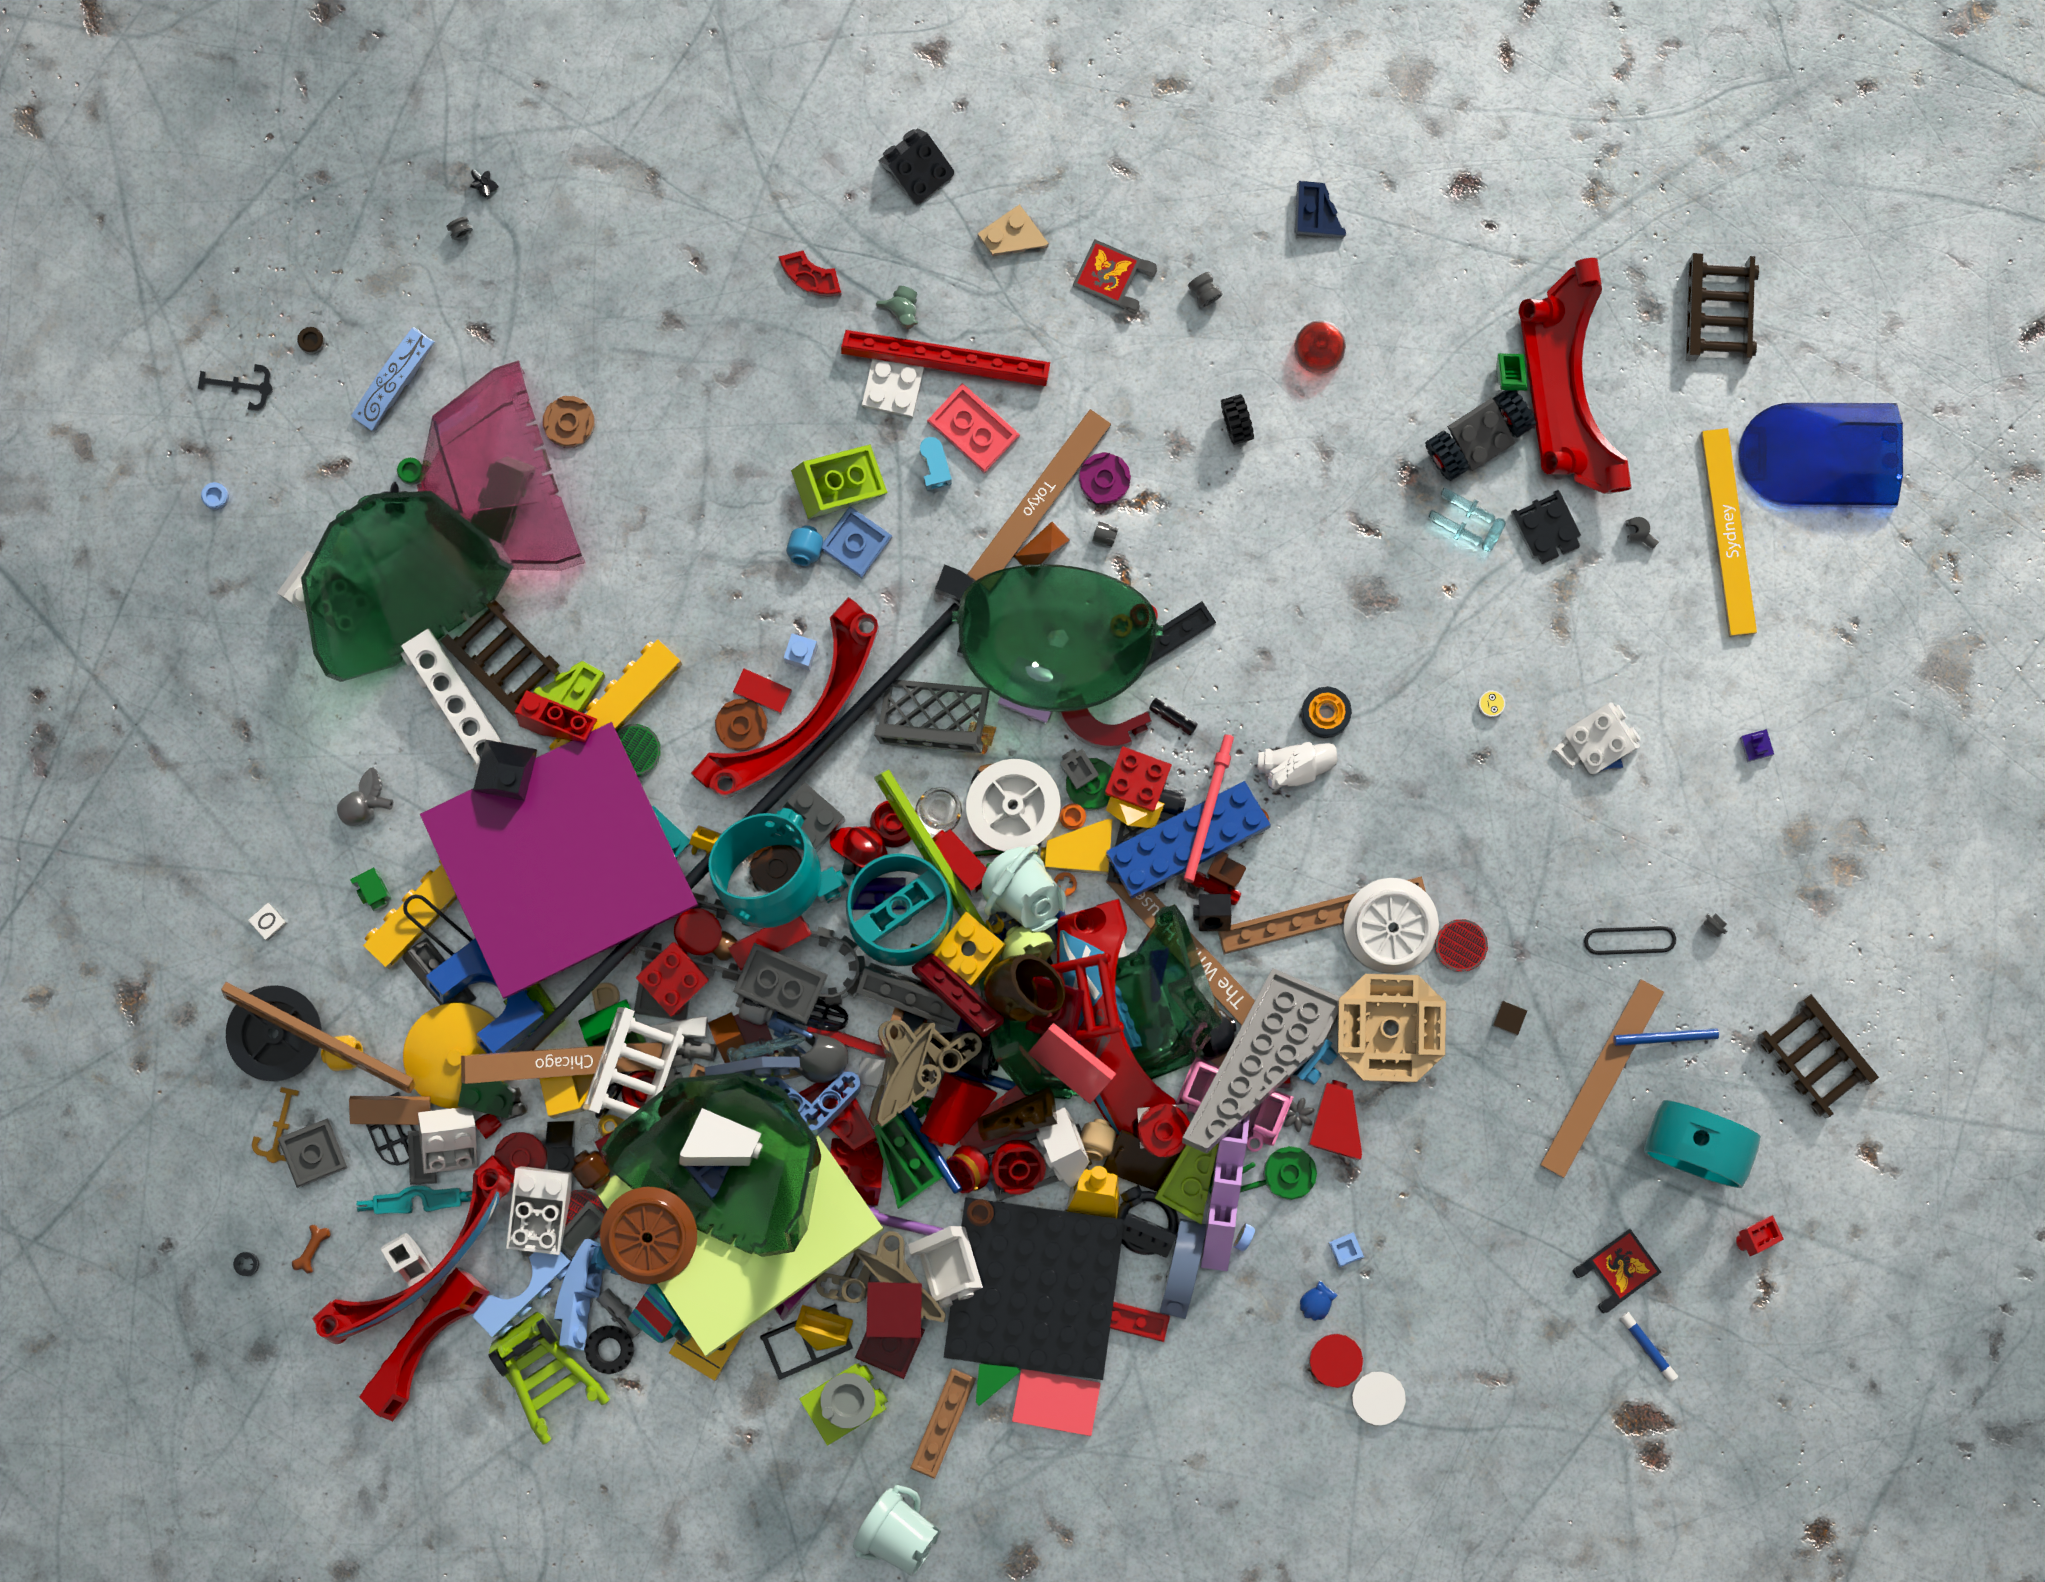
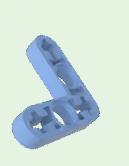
M843 1072L812 1104L778 1077L772 1076L765 1079L761 1084V1091L764 1100L802 1132L809 1136H815L820 1134L858 1096L861 1091V1083L858 1075L854 1072ZM853 1081L854 1088L847 1087L844 1090V1082L851 1083ZM778 1086V1092L783 1097L781 1101L775 1092L769 1094V1087L776 1088ZM828 1098H834L838 1101V1105L834 1109H827L823 1106L824 1101ZM790 1101L800 1103V1108L794 1112L786 1110L785 1106ZM817 1118L816 1126L813 1124L808 1126V1119L813 1121Z

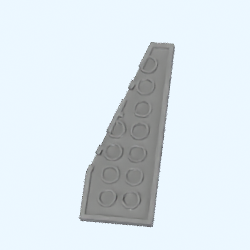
M1272 968L1182 1138V1143L1208 1153L1323 1047L1338 1018V999L1340 997Z

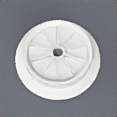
M1006 759L988 766L973 781L966 800L967 819L973 832L989 847L1004 852L1017 847L1027 848L1043 842L1055 828L1061 809L1059 790L1050 774L1039 765L1022 759ZM1013 805H1018L1016 809L1011 810Z
M1384 878L1367 884L1354 895L1344 916V935L1349 949L1361 963L1379 972H1402L1418 965L1431 952L1438 935V915L1432 900L1419 886L1404 879ZM1390 923H1396V927L1393 930L1388 929Z

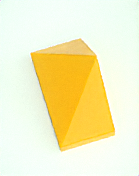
M1110 797L1106 811L1127 826L1153 828L1157 825L1165 803L1158 801L1155 811L1151 812Z
M802 1305L794 1329L818 1351L846 1345L853 1320Z

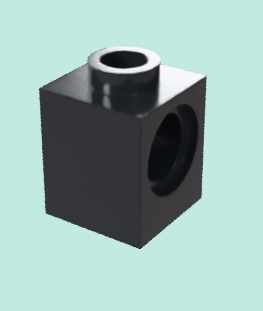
M1199 894L1198 905H1193V921H1198L1199 931H1231V894Z

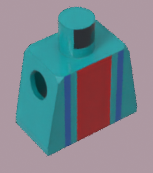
M651 1284L628 1320L658 1343H663L675 1337L681 1344H685L692 1335L658 1284Z

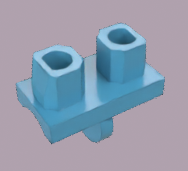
M1326 1039L1323 1047L1292 1075L1314 1085L1322 1074L1314 1067L1316 1063L1321 1060L1326 1065H1330L1338 1056L1331 1047L1333 1043Z

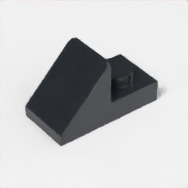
M575 1121L547 1122L545 1148H547L548 1170L571 1172L572 1166L576 1163L573 1160L575 1157Z

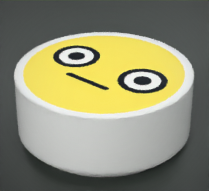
M1487 691L1480 697L1478 708L1484 716L1494 718L1503 712L1505 699L1497 691Z

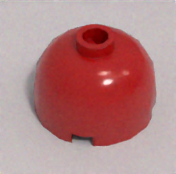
M1015 1139L1005 1142L996 1150L991 1162L995 1183L1009 1194L1021 1195L1031 1192L1035 1189L1034 1186L1039 1181L1042 1182L1045 1176L1046 1166L1042 1154L1034 1144L1026 1140Z

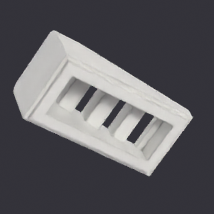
M701 1016L658 1024L652 1027L666 1033H670L671 1027H679L684 1029L682 1033L684 1038L705 1040L707 1038L708 1017Z

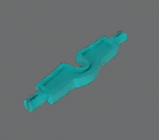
M411 1186L403 1189L400 1193L374 1195L373 1200L357 1201V1206L367 1205L366 1207H357V1212L374 1210V1214H409L413 1211V1199L416 1196L421 1197L423 1210L426 1212L460 1207L462 1202L471 1201L472 1197L467 1196L472 1195V1191L461 1192L460 1188L434 1190L427 1186Z

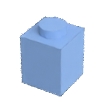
M792 633L784 655L785 663L810 671L818 648L817 641Z

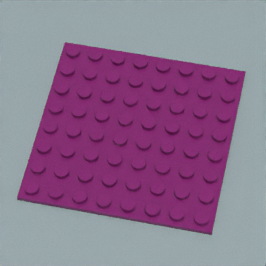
M612 722L591 731L586 742L573 740L535 758L525 801L476 792L471 789L420 814L503 999L698 906Z

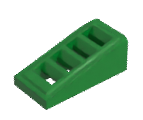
M1498 353L1496 372L1500 389L1527 391L1524 354Z

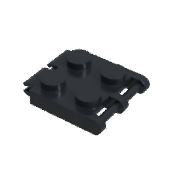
M1559 490L1554 491V495L1538 501L1536 499L1532 501V505L1517 511V509L1511 511L1512 517L1532 558L1538 557L1541 564L1557 558L1559 554L1556 548L1558 547L1563 555L1580 547L1577 538L1581 534ZM1556 499L1555 502H1552V503H1550V504L1547 505V506L1541 507L1542 505H1544V504H1546V503H1549V502H1551V501H1553V500ZM1535 509V511L1530 512V513L1526 514L1525 516L1520 517V515H1522V514H1524V513H1527V512H1529V511Z

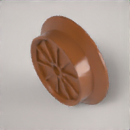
M658 1187L632 1189L618 1197L607 1209L600 1227L601 1248L609 1265L622 1277L640 1284L661 1283L678 1275L690 1262L697 1245L696 1222L686 1203L674 1193ZM644 1233H650L653 1239L646 1240Z

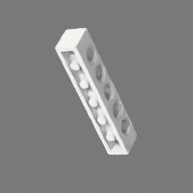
M426 629L401 645L404 652L400 654L409 667L414 665L418 672L415 675L417 681L423 689L428 687L433 696L429 698L437 711L442 709L447 718L443 720L451 733L457 732L461 739L458 744L466 756L471 754L476 763L472 764L477 773L481 760L478 754L479 745L485 743V740L502 741L431 630ZM425 654H431L435 659L434 665L429 669H425L421 665V658ZM440 676H445L449 681V686L444 691H439L435 687V681ZM459 698L463 702V709L461 712L454 714L451 712L449 704L453 699ZM470 720L474 721L478 727L477 732L472 736L466 735L463 730L464 724Z

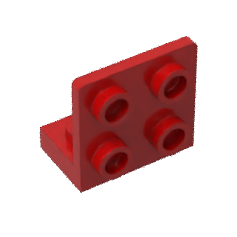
M1122 746L1105 794L1154 812L1172 764Z
M672 942L635 977L671 1017L680 1014L686 1008L685 1004L709 982L707 976L676 942Z
M833 1138L831 1141V1155L865 1203L878 1206L883 1172V1158L879 1144L872 1142L855 1152L843 1140Z

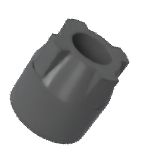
M1098 521L1092 541L1112 547L1118 528Z

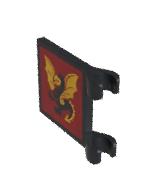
M1631 1229L1625 1231L1572 1270L1575 1277L1580 1278L1594 1269L1612 1295L1598 1304V1309L1601 1313L1611 1311L1623 1300L1662 1273Z

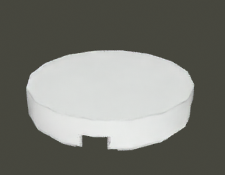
M1382 1371L1370 1372L1362 1376L1355 1384L1352 1393V1405L1357 1415L1365 1422L1373 1425H1387L1395 1421L1403 1412L1406 1403L1405 1390L1401 1382L1393 1375Z

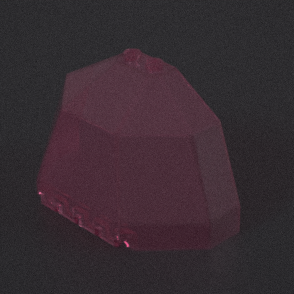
M518 360L493 368L432 416L420 473L421 484L417 485L421 500L426 499L429 508L425 509V514L429 524L434 523L438 531L481 568L562 571L586 562L580 551L562 498L555 495L559 490L554 475L548 474L543 476L542 474L552 470L546 450H534V448L544 445L538 425H526L536 419L529 402L530 399L523 377L525 373Z

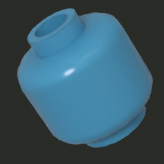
M804 525L802 528H796L790 534L786 548L787 555L793 563L800 566H809L818 560L823 545V538L812 526Z

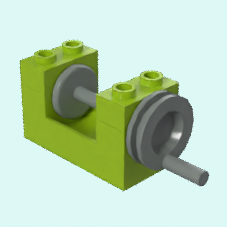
M854 1364L799 1398L827 1446L887 1409L884 1404L888 1400L881 1388L875 1390L871 1383V1380L875 1378L867 1365Z

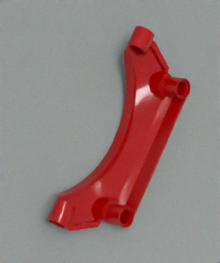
M1584 258L1575 261V267L1570 268L1547 291V298L1542 300H1523L1519 306V317L1542 470L1546 474L1570 475L1574 473L1576 482L1603 494H1612L1630 490L1632 485L1627 457L1617 451L1601 433L1586 399L1582 372L1583 347L1591 314L1602 292V283L1598 259Z

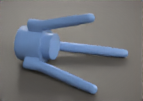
M775 1011L768 1025V1028L774 1030L773 1035L782 1039L793 1049H797L798 1052L806 1054V1051L786 1036L785 1033L789 1035L791 1031H794L807 1038H812L813 1035L796 1026L793 1022L777 1019L778 1012ZM809 1018V1020H808V1021L820 1023L818 1020H814V1019H810V1018Z

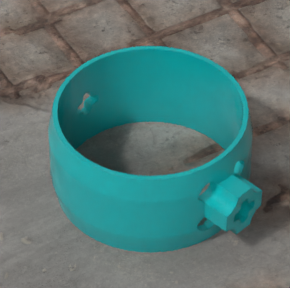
M782 808L776 814H756L737 821L719 836L711 850L709 873L712 886L726 910L743 924L757 928H772L784 925L802 915L812 905L819 893L822 881L819 857L809 837L801 829L804 823L802 816L795 813L792 809ZM773 845H791L804 850L803 859L797 872L786 884L777 890L757 897H741L727 892L730 877L736 867L755 851Z

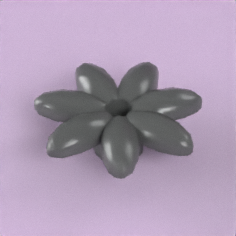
M1301 1098L1297 1105L1292 1100L1284 1127L1294 1123L1296 1131L1300 1132L1302 1123L1309 1126L1312 1125V1121L1307 1115L1313 1113L1314 1108H1304L1305 1098ZM1296 1112L1299 1113V1117L1295 1116Z

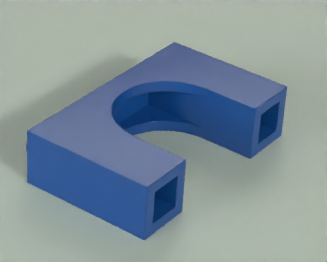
M476 938L426 975L427 986L443 1004L474 983H489L498 987ZM527 989L508 997L502 1014L476 1034L477 1043L487 1054L508 1052L544 1022L543 1013L545 1010L537 1000L532 1001L526 995L528 993Z

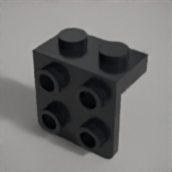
M918 128L907 132L903 136V141L896 146L894 145L883 152V157L878 160L884 169L893 173L910 199L917 204L921 203L954 175V169L929 134Z

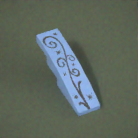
M413 327L380 370L351 416L371 431L376 430L388 408L393 407L404 387L411 383L435 342Z

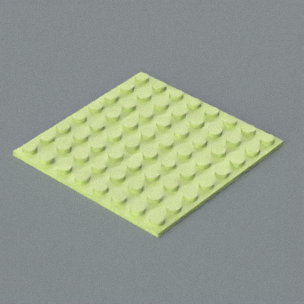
M752 1076V1081L744 1082L706 1110L761 1133L760 1143L764 1145L758 1159L753 1158L750 1166H731L715 1199L712 1201L681 1164L668 1190L681 1198L691 1210L697 1226V1245L690 1262L678 1275L657 1284L706 1357L884 1230L818 1135L809 1136L768 1104L764 1100L761 1091V1084L765 1079H755L754 1076ZM778 1086L776 1088L769 1087V1094L775 1092L781 1101L783 1097L778 1092ZM794 1101L788 1102L785 1106L786 1110L790 1112L799 1109ZM658 1144L595 1190L607 1209L622 1194L639 1188ZM649 1233V1235H648V1237H647L646 1240H652V1239H653V1237H652V1235H651L650 1233Z

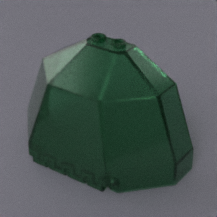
M432 491L366 495L359 499L358 504L351 509L338 513L336 519L329 523L301 577L313 654L325 676L343 682L394 667L402 662L403 657L400 653L404 652L401 645L426 629H430L435 638L439 640L445 636V632L442 629L443 626L448 632H451L467 621L463 614L464 612L472 618L486 608L485 604H489L496 599L514 568L503 546L445 498Z
M730 1073L677 1078L618 1125L601 1149L608 1169L631 1189L658 1187L674 1193L691 1210L698 1231L708 1234L712 1229L711 1237L729 1245L736 1238L734 1247L749 1254L754 1252V1254L761 1257L794 1252L808 1230L821 1161L818 1141L787 1093L779 1086L773 1085L771 1087L763 1083L756 1076ZM702 1108L761 1133L760 1143L764 1144L758 1159L753 1158L750 1166L730 1167L715 1199L712 1201L687 1170L679 1164L680 1153Z

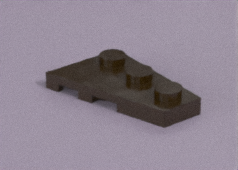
M1050 1087L978 1118L979 1134L983 1141L1058 1124L1054 1093Z

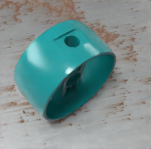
M902 853L881 856L864 866L856 875L849 888L846 898L848 927L856 944L872 959L890 966L914 965L933 953L950 932L953 922V900L950 888L941 873L932 864L920 857ZM896 871L921 875L854 922L853 909L856 899L863 888L873 879ZM940 897H944L947 905L944 921L929 940L916 947L902 950L888 949L875 944L899 926L907 925L913 916ZM902 905L907 910L904 914L897 915L893 912L894 907Z
M1663 1100L1655 1113L1648 1132L1644 1153L1664 1164L1694 1176L1734 1188H1743L1754 1164L1761 1136L1741 1124L1714 1113L1686 1104Z

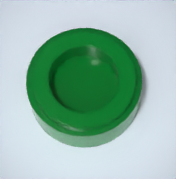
M405 458L398 464L397 474L403 483L414 485L422 480L424 467L415 458Z

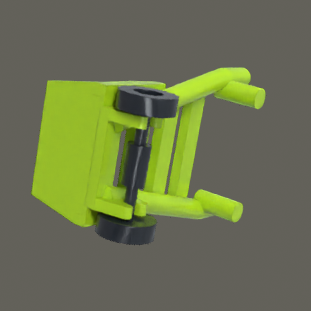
M535 1312L514 1326L503 1337H498L492 1341L488 1355L501 1376H505L512 1387L515 1388L531 1429L542 1445L551 1440V1437L547 1433L546 1420L539 1418L536 1413L538 1409L580 1381L586 1385L585 1392L589 1401L597 1399L601 1405H604L610 1398L601 1385L566 1353L567 1349L559 1346L560 1339L541 1313ZM538 1341L540 1343L538 1346H536L535 1348H533L517 1360L514 1359V1356L519 1357L520 1355L534 1347L533 1344ZM548 1352L556 1358L526 1379H522L520 1371ZM563 1367L572 1372L531 1400L528 1391Z

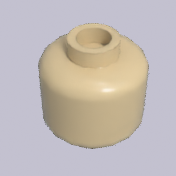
M1094 1119V1122L1085 1123L1082 1128L1080 1138L1089 1159L1103 1160V1157H1108L1113 1150L1116 1132L1109 1126L1110 1123L1106 1120Z

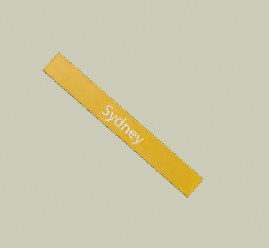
M1728 428L1702 431L1701 438L1729 637L1756 634L1757 628Z

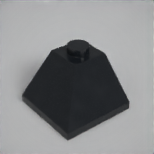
M485 740L473 791L525 801L537 749Z

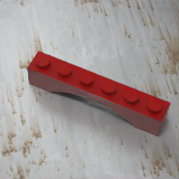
M455 1268L448 1275L438 1292L431 1298L420 1316L415 1319L411 1328L398 1342L387 1360L382 1363L381 1368L366 1385L359 1398L377 1416L393 1422L409 1401L410 1386L415 1369L428 1345L448 1325L462 1317L474 1314L489 1294V1291L470 1273Z

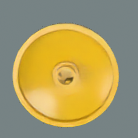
M464 1002L445 1003L424 1013L408 1032L403 1049L406 1075L414 1079V1089L422 1097H430L432 1104L448 1109L460 1108L458 1102L462 1086L461 1056L487 1054L477 1043L476 1034L496 1018L485 1009Z

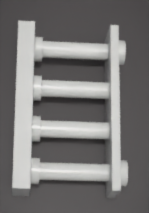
M618 1007L583 1109L592 1113H599L600 1109L607 1108L638 1119L637 1129L649 1131V1128L653 1127L656 1122L658 1113L655 1110L676 1050L679 1051L683 1044L684 1036H682L684 1029L671 1027L670 1033H666L636 1022L635 1018H633L635 1011ZM632 1031L665 1043L661 1059L626 1047L624 1041L627 1033ZM625 1057L656 1068L652 1084L617 1072L615 1067L618 1058ZM615 1082L648 1094L643 1110L609 1098L608 1094H606L609 1084Z

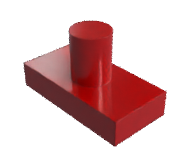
M1771 1215L1739 1231L1736 1243L1741 1251L1747 1250L1750 1257L1784 1240L1774 1216Z

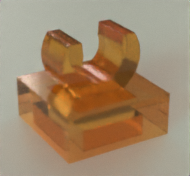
M971 721L968 731L975 732L977 722ZM984 724L981 738L983 754L992 745L997 727Z

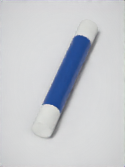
M1629 1312L1621 1316V1321L1669 1383L1674 1381L1678 1375Z

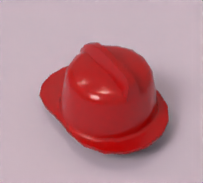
M855 826L840 828L830 836L829 843L831 848L860 868H863L874 859L888 855L886 847L883 845L881 834L872 827Z

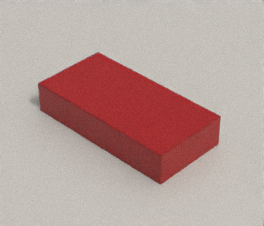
M743 668L733 690L734 694L779 714H782L792 692V689Z

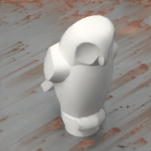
M1305 742L1302 745H1293L1275 751L1266 749L1265 752L1258 753L1259 773H1265L1266 776H1269L1268 785L1274 790L1283 785H1288V787L1299 786L1315 781L1317 775L1332 769L1337 764L1336 746L1330 743L1312 745L1310 742Z

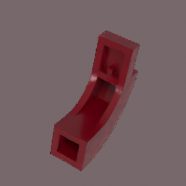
M1082 695L1057 707L1064 725L1072 735L1081 742L1098 749L1113 750L1120 749L1122 746H1130L1132 740L1129 734L1133 733L1134 736L1145 733L1149 730L1147 726L1151 725L1152 722L1148 712H1145L1120 724L1110 725L1102 723L1091 715Z

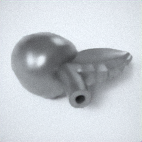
M374 767L369 768L363 774L359 782V791L351 792L337 804V814L340 820L348 826H356L368 822L374 815L373 808L389 810L393 808V799L379 797L382 790V781Z

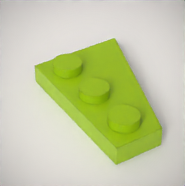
M1218 1144L1208 1153L1186 1145L1156 1193L1155 1199L1202 1225Z

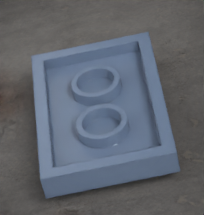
M757 1057L705 1067V1078H717V1082L733 1081V1078L736 1079V1082L752 1081V1076L755 1079L770 1078V1074L773 1072L774 1076L790 1074V1069L800 1068V1058Z

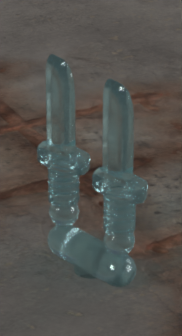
M1443 487L1441 496L1446 501L1467 511L1466 517L1470 518L1473 514L1487 523H1493L1483 541L1481 536L1471 533L1472 531H1467L1465 529L1467 524L1464 522L1460 525L1433 510L1429 513L1430 520L1455 534L1453 539L1458 541L1461 536V538L1474 543L1476 546L1482 544L1483 550L1490 552L1506 525L1503 518L1495 520V516L1492 513L1486 512V510L1481 509V507L1479 508V506L1477 507L1479 501L1476 499L1471 502Z
M795 1034L768 1041L759 1038L758 1041L749 1043V1045H741L738 1049L734 1047L729 1048L727 1056L730 1062L743 1060L744 1056L747 1059H751L764 1054L773 1055L774 1050L802 1043L804 1038H798V1035Z

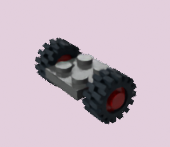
M1504 390L1448 425L1447 427L1453 437L1452 439L1450 434L1444 430L1427 440L1425 447L1428 450V454L1432 457V461L1435 462L1437 469H1440L1441 474L1447 480L1452 481L1469 469L1472 471L1514 445L1513 436L1518 438L1536 426L1535 418L1532 415L1531 409L1527 407L1526 401L1524 402L1523 397L1518 394V391Z

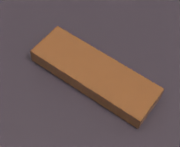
M350 1096L349 1098L350 1124L419 1125L418 1112L431 1111L430 1097Z

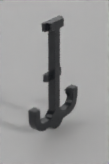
M254 365V372L262 371L265 374L264 382L260 385L240 383L239 377H233V381L206 378V372L200 371L198 389H203L205 384L231 387V392L237 393L238 388L259 391L262 394L260 403L254 405L249 401L248 410H262L266 406L267 397L273 392V387L270 384V371L263 365Z

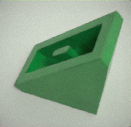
M979 1364L976 1403L978 1406L983 1404L1021 1371L1017 1367Z

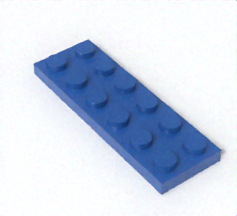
M1245 781L1218 794L1199 864L1270 828V822ZM1205 801L1106 851L1107 858L1131 899L1186 871Z

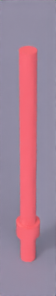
M1224 735L1220 751L1215 755L1213 762L1215 769L1183 879L1186 882H1194L1225 769L1229 768L1231 761L1229 754L1234 737L1231 735Z

